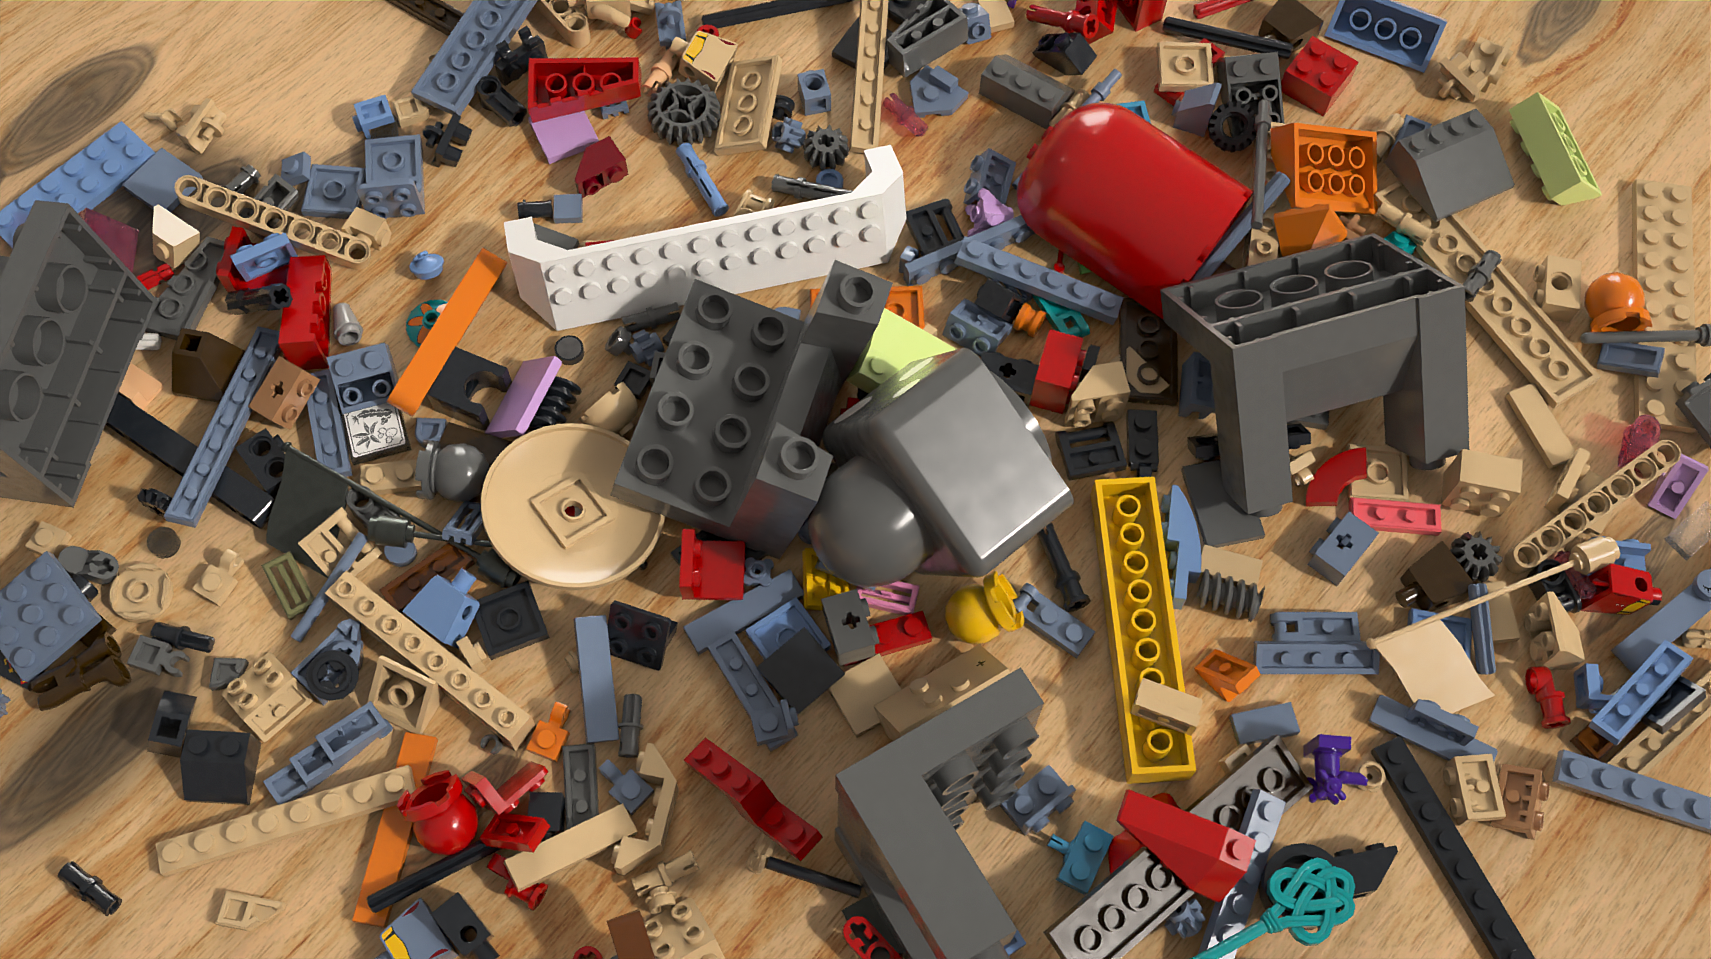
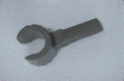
M488 734L482 738L480 745L485 749L490 740H495L496 745L490 752L495 755L503 747L502 739L497 735Z

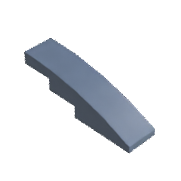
M370 701L315 736L316 742L289 758L291 762L289 765L265 779L263 783L278 805L299 799L359 754L388 728V725Z

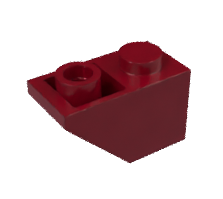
M610 136L585 148L575 177L577 193L582 194V198L594 195L600 189L611 183H617L629 175L626 159Z

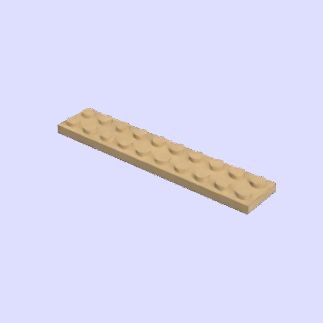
M1636 179L1632 184L1633 278L1639 282L1644 291V309L1648 310L1653 325L1652 327L1645 328V331L1695 330L1692 188L1690 186ZM1696 342L1634 343L1665 348L1658 378L1634 374V425L1688 434L1695 433L1697 430L1675 403L1684 395L1681 391L1697 381Z
M1400 181L1374 195L1378 208L1386 200L1387 203L1405 214L1411 213L1413 219L1433 230L1423 246L1411 237L1409 239L1417 245L1415 250L1429 266L1460 284L1465 282L1471 267L1476 266L1488 250L1456 213L1434 222ZM1501 263L1492 272L1489 283L1479 290L1474 300L1471 302L1465 301V308L1528 381L1535 384L1541 396L1553 409L1600 379L1601 376Z

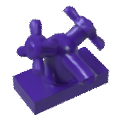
M1318 734L1303 746L1304 758L1314 759L1315 780L1312 777H1307L1313 786V793L1309 796V802L1314 803L1317 799H1328L1332 804L1337 805L1339 799H1346L1345 793L1341 790L1342 784L1367 786L1368 779L1361 773L1340 771V757L1351 750L1350 736Z

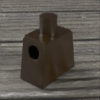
M1278 0L1264 17L1258 35L1259 37L1291 43L1293 45V53L1304 47L1312 36L1318 38L1324 21L1297 0Z
M1441 541L1406 570L1400 578L1404 588L1397 591L1395 596L1398 603L1404 608L1416 602L1421 610L1432 612L1466 600L1469 597L1468 586L1474 584V582L1446 544Z

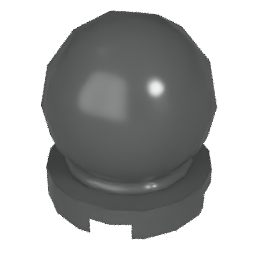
M423 440V446H426V450H419L416 463L415 480L421 481L422 490L416 491L417 497L419 499L432 500L438 492L444 499L453 502H464L479 496L489 471V463L484 454L476 447L464 443L451 444L441 449L439 441Z

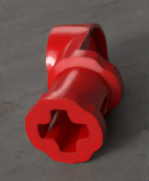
M1546 666L1528 667L1525 674V683L1528 692L1532 695L1534 694L1536 702L1540 703L1543 716L1541 727L1556 729L1570 725L1571 720L1566 716L1563 704L1565 694L1562 691L1555 690L1550 669Z
M494 853L486 868L508 880L504 895L508 898L514 896L528 904V909L534 911L544 899L548 884L544 882L536 883L518 892L504 865L506 858Z

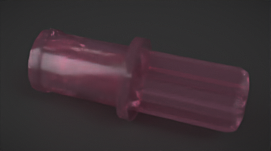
M895 93L889 94L893 101L886 97L883 101V106L897 118V123L904 125L916 137L924 136L928 126L914 113L915 109L912 106H907Z

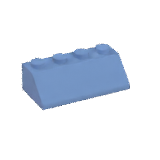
M1339 0L1324 36L1425 73L1447 24V20L1395 0Z

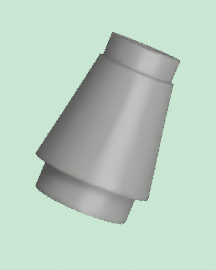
M336 304L333 307L334 337L342 345H354L361 340L363 328L349 304Z

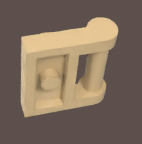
M342 507L298 542L328 577L346 552L345 547L329 529L337 525L351 541L359 532L346 517L348 513ZM368 541L360 551L364 556L358 561L355 560L348 570L354 577L382 554L377 546L373 548Z

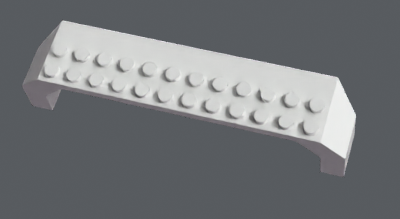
M891 145L864 150L866 179L852 193L571 250L539 241L532 217L504 222L508 253L519 295L523 301L556 331L641 313L646 311L648 307L656 309L674 304L675 302H677L678 306L685 305L695 279L730 293L739 294L828 275L835 260L857 269L888 263L906 221L903 171Z

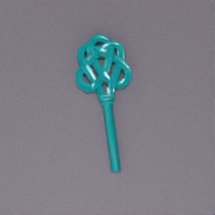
M1318 857L1308 860L1299 869L1285 867L1275 871L1267 881V894L1273 906L1260 916V920L1190 959H1220L1265 933H1280L1285 929L1289 930V933L1297 942L1305 946L1319 945L1330 936L1333 927L1343 924L1354 915L1355 903L1352 897L1355 883L1353 876L1345 869L1336 866L1332 867L1327 860ZM1318 871L1319 873L1315 875L1311 872ZM1284 880L1289 881L1283 891H1281L1280 883ZM1336 881L1341 884V888L1337 886ZM1305 885L1297 899L1293 898L1300 886ZM1317 891L1323 894L1322 899L1311 900ZM1341 907V911L1336 913V909ZM1284 910L1291 911L1289 916L1278 918ZM1322 912L1321 915H1304V913ZM1304 928H1318L1316 933H1310Z

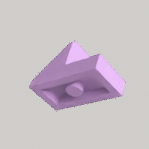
M1681 454L1680 460L1669 468L1667 473L1664 472L1660 475L1649 499L1648 506L1676 519L1708 472V466Z

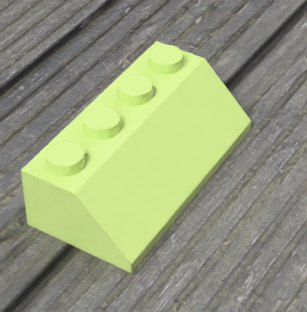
M1537 92L1509 109L1513 118L1510 120V124L1513 130L1521 135L1523 141L1520 145L1525 154L1531 156L1534 162L1531 164V168L1534 174L1542 179L1544 186L1541 188L1549 201L1554 200L1560 205H1567L1602 196L1560 108Z

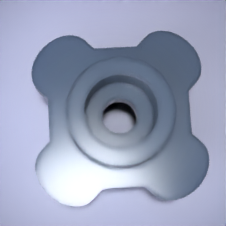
M753 557L745 560L744 584L753 587L760 585L768 587L772 583L770 572L774 568L773 561L770 559L763 561L755 560ZM760 570L761 573L756 574L755 571Z

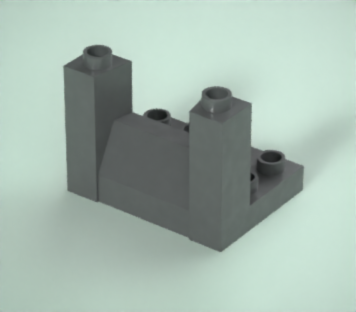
M35 200L25 223L19 225L15 230L13 250L10 257L0 256V497L74 508L90 469V461L139 340L143 338L157 299L68 203Z
M1372 233L1160 289L1164 322L1210 361L1222 484L1226 493L1247 514L1256 517L1273 516L1282 510L1283 504L1293 502L1287 422L1383 396L1385 444L1409 455L1411 467L1419 470L1438 469L1445 465L1446 458L1458 455L1462 449L1469 450L1465 286L1377 234Z
M835 260L805 321H801L695 279L610 495L726 540L743 541L747 548L755 551H764L768 556L780 560L818 502L833 458L831 454L819 448L823 430L827 426L837 394L879 325L893 283Z
M1021 667L835 775V790L838 793V825L835 828L834 841L905 959H1011L1004 946L1011 942L1017 928L956 830L964 823L960 815L968 809V805L979 799L986 810L999 806L1018 791L1015 782L1025 774L1021 765L1031 758L1032 754L1028 747L1039 738L1035 726L1044 702Z

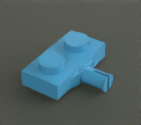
M1087 821L1082 823L1076 837L1070 843L1052 834L1047 846L1064 854L1063 865L1056 880L1086 895L1114 836Z

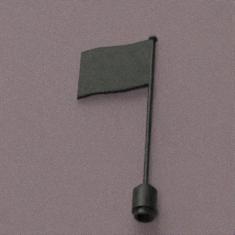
M291 442L283 443L282 450L285 453L282 480L269 516L266 534L267 544L283 553L290 551L295 560L328 578L298 542L339 508L342 507L345 510L349 486L402 517L410 518L411 522L430 533L442 535V532L292 447ZM334 525L329 531L337 538L340 528ZM448 542L478 559L476 562V566L479 567L478 574L498 586L509 588L517 585L522 575L508 566L494 548H491L489 551L484 550L480 554L464 544Z

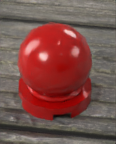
M449 770L435 772L422 778L420 781L423 785L410 794L407 789L399 798L397 807L406 821L413 822L412 828L415 838L426 850L438 855L455 854L466 848L476 836L478 816L475 806L464 794H461L463 784L458 775L452 776Z

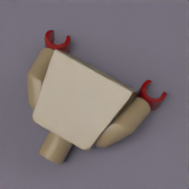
M566 0L569 8L584 5L587 18L600 19L625 28V33L632 39L638 38L642 33V29L639 28L641 20L638 17L630 20V0Z

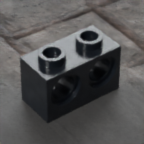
M265 428L235 447V449L266 492L276 499L282 476L275 477L283 471L285 453L282 450V445L284 442L278 434L272 437ZM270 450L266 455L260 456L264 451Z

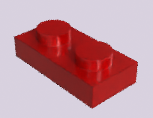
M509 813L495 814L480 836V839L486 846L534 853L550 825L544 818Z

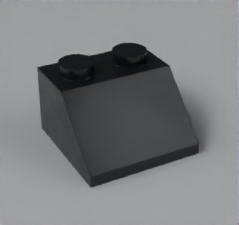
M187 729L180 759L184 800L186 802L250 805L262 743L251 733Z

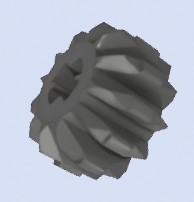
M830 124L826 129H822L818 125L816 132L809 130L807 138L803 142L804 158L806 161H810L812 169L820 166L821 171L825 170L826 167L835 170L836 165L843 166L845 158L849 155L847 136L842 135L840 128L833 131Z
M1480 531L1476 532L1473 536L1469 532L1464 533L1460 538L1452 542V549L1450 551L1471 580L1474 582L1478 579L1482 583L1487 581L1489 576H1494L1498 572V566L1502 562L1503 557L1497 554L1500 551V546H1492L1490 544L1492 536L1483 539Z

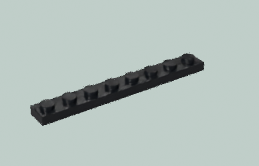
M1401 735L1373 748L1370 751L1384 769L1390 786L1493 959H1535Z

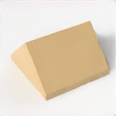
M382 655L378 659L368 702L371 701L382 718L412 733L422 734L445 697L443 690L436 681Z

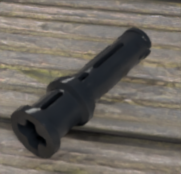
M1051 522L1046 526L1048 535H1046L1044 529L1037 533L1056 576L1054 586L1061 591L1065 601L1063 606L1065 611H1077L1087 606L1091 600L1088 595L1084 594L1079 583L1081 577L1078 572L1072 570L1054 525Z

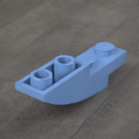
M1172 485L1169 494H1164L1162 498L1161 512L1166 513L1165 522H1161L1165 551L1170 552L1168 569H1172V579H1169L1173 609L1181 610L1187 598L1188 583H1196L1201 574V545L1198 528L1189 503L1180 487Z

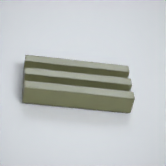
M289 551L261 565L287 617L292 620L296 618V615L305 613L315 598L292 553ZM288 561L308 600L307 602H302L283 562ZM277 566L297 605L293 609L271 569Z

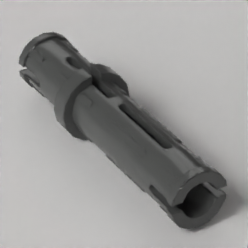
M779 174L774 175L771 186L773 192L794 195V198L800 200L803 197L818 200L854 191L808 182L803 177L794 179L780 176Z

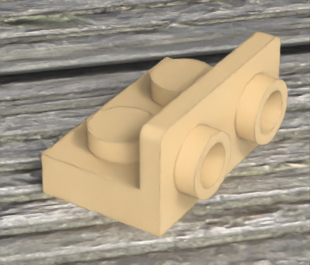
M1479 36L1468 56L1470 66L1462 73L1469 77L1477 69L1481 70L1487 76V83L1480 90L1485 93L1490 83L1496 85L1504 70L1499 67L1500 65L1506 66L1511 58L1513 51L1509 50L1514 40L1509 38L1503 47Z
M1492 754L1455 756L1445 764L1443 778L1446 786L1450 788L1452 797L1450 799V811L1452 816L1456 817L1458 826H1465L1469 822L1502 820L1506 817Z

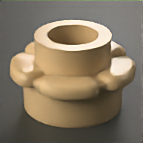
M1366 761L1363 765L1359 764L1354 772H1359L1366 778L1368 774L1372 776L1371 780L1368 779L1367 786L1357 785L1364 791L1377 792L1382 788V783L1386 780L1384 769L1375 762Z
M661 886L652 889L649 892L650 896L645 899V904L649 905L651 913L660 914L676 905L675 896L677 893L669 890L667 886Z

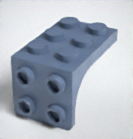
M420 134L365 140L366 183L357 185V193L364 209L385 219L425 214L423 148Z

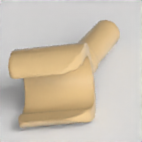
M171 108L159 114L150 112L144 114L146 119L163 122L171 131L177 129L176 122L183 121Z

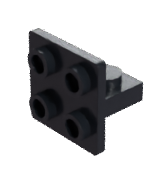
M614 600L610 605L607 623L610 655L659 671L663 666L666 648L676 633L678 622Z

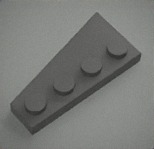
M206 237L185 261L186 267L179 275L172 276L166 283L168 287L159 298L155 296L157 303L145 332L158 333L159 336L177 341L181 328L196 330L220 283L216 275V266L222 260L224 254V241Z

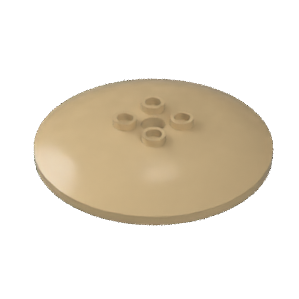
M565 423L533 430L507 446L491 465L486 475L481 495L483 526L491 545L501 559L523 577L543 586L561 590H589L607 586L628 576L644 563L659 540L665 516L610 495L630 442L614 432L596 426ZM569 506H576L582 513L577 517H570L565 513V509Z

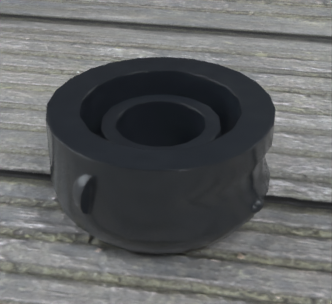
M1298 843L1283 847L1266 862L1261 874L1258 889L1264 909L1267 910L1273 906L1267 894V881L1275 871L1285 867L1299 869L1305 862L1317 857L1327 860L1332 867L1341 868V866L1331 854L1315 845ZM1314 871V872H1311V873L1316 875V874L1319 873V872H1318V871ZM1287 880L1280 883L1281 891L1286 887ZM1336 881L1337 886L1341 888V884ZM1317 891L1312 900L1322 899L1323 894ZM1341 907L1336 909V913L1341 910ZM1284 910L1278 918L1289 916L1291 911ZM1317 912V913H1304V915H1321V914H1322V912ZM1304 928V929L1307 931V930H1313V929H1316V928Z

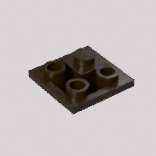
M181 328L172 351V393L174 395L220 403L245 350L209 332Z

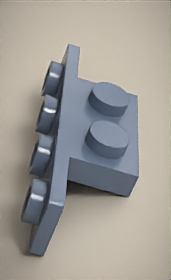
M1380 695L1377 698L1369 718V723L1396 736L1401 735L1402 739L1448 761L1455 756L1492 754L1493 761L1495 760L1498 752L1497 749L1475 739L1479 727L1470 723L1467 717L1440 709L1441 707L1437 703L1430 700L1418 699L1409 708L1384 695Z

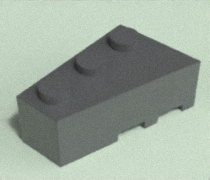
M927 0L924 5L920 4L916 8L914 16L910 20L906 19L887 39L889 63L906 78L968 41L967 16L949 0Z

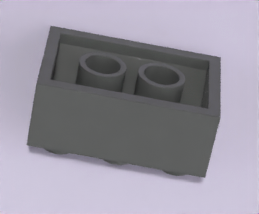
M1007 54L997 55L992 59L981 74L979 89L980 95L1044 129L1050 126L1049 122L1060 111L1061 105L1064 102H1068L1075 93L1074 89Z

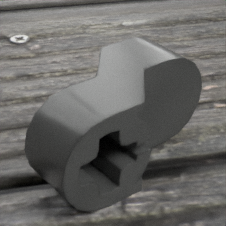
M69 546L64 548L58 557V561L70 577L73 574H79L89 581L104 585L111 583L118 574L119 564L117 559L111 554L100 550H86L77 546Z

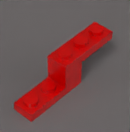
M706 737L684 759L689 768L725 794L744 819L800 862L823 838L816 828L780 803L762 778Z

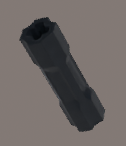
M283 283L254 289H239L228 292L225 297L227 310L234 315L262 310H280L281 308L289 307L293 300L290 288Z

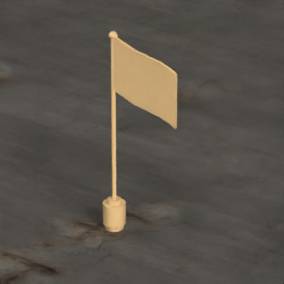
M1599 536L1571 548L1569 562L1378 638L1372 639L1369 637L1366 645L1369 649H1376L1393 669L1412 704L1418 699L1430 700L1437 703L1441 707L1440 709L1454 713L1496 695L1479 678L1463 647L1440 619L1571 567L1584 575L1600 570L1609 563L1614 564L1615 560L1620 557L1619 547L1616 541L1609 536Z

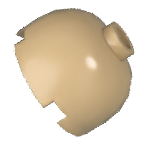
M621 382L616 386L617 390L613 393L610 391L606 393L579 420L583 424L606 429L619 434L621 437L635 427L632 421L637 415L638 405L631 390L624 382Z

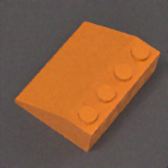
M1290 123L1271 128V157L1277 172L1284 173L1290 179V183L1284 191L1291 208L1302 209L1312 207L1315 204H1330L1335 212L1375 215L1377 213L1378 206L1374 196L1377 193V132L1303 123Z

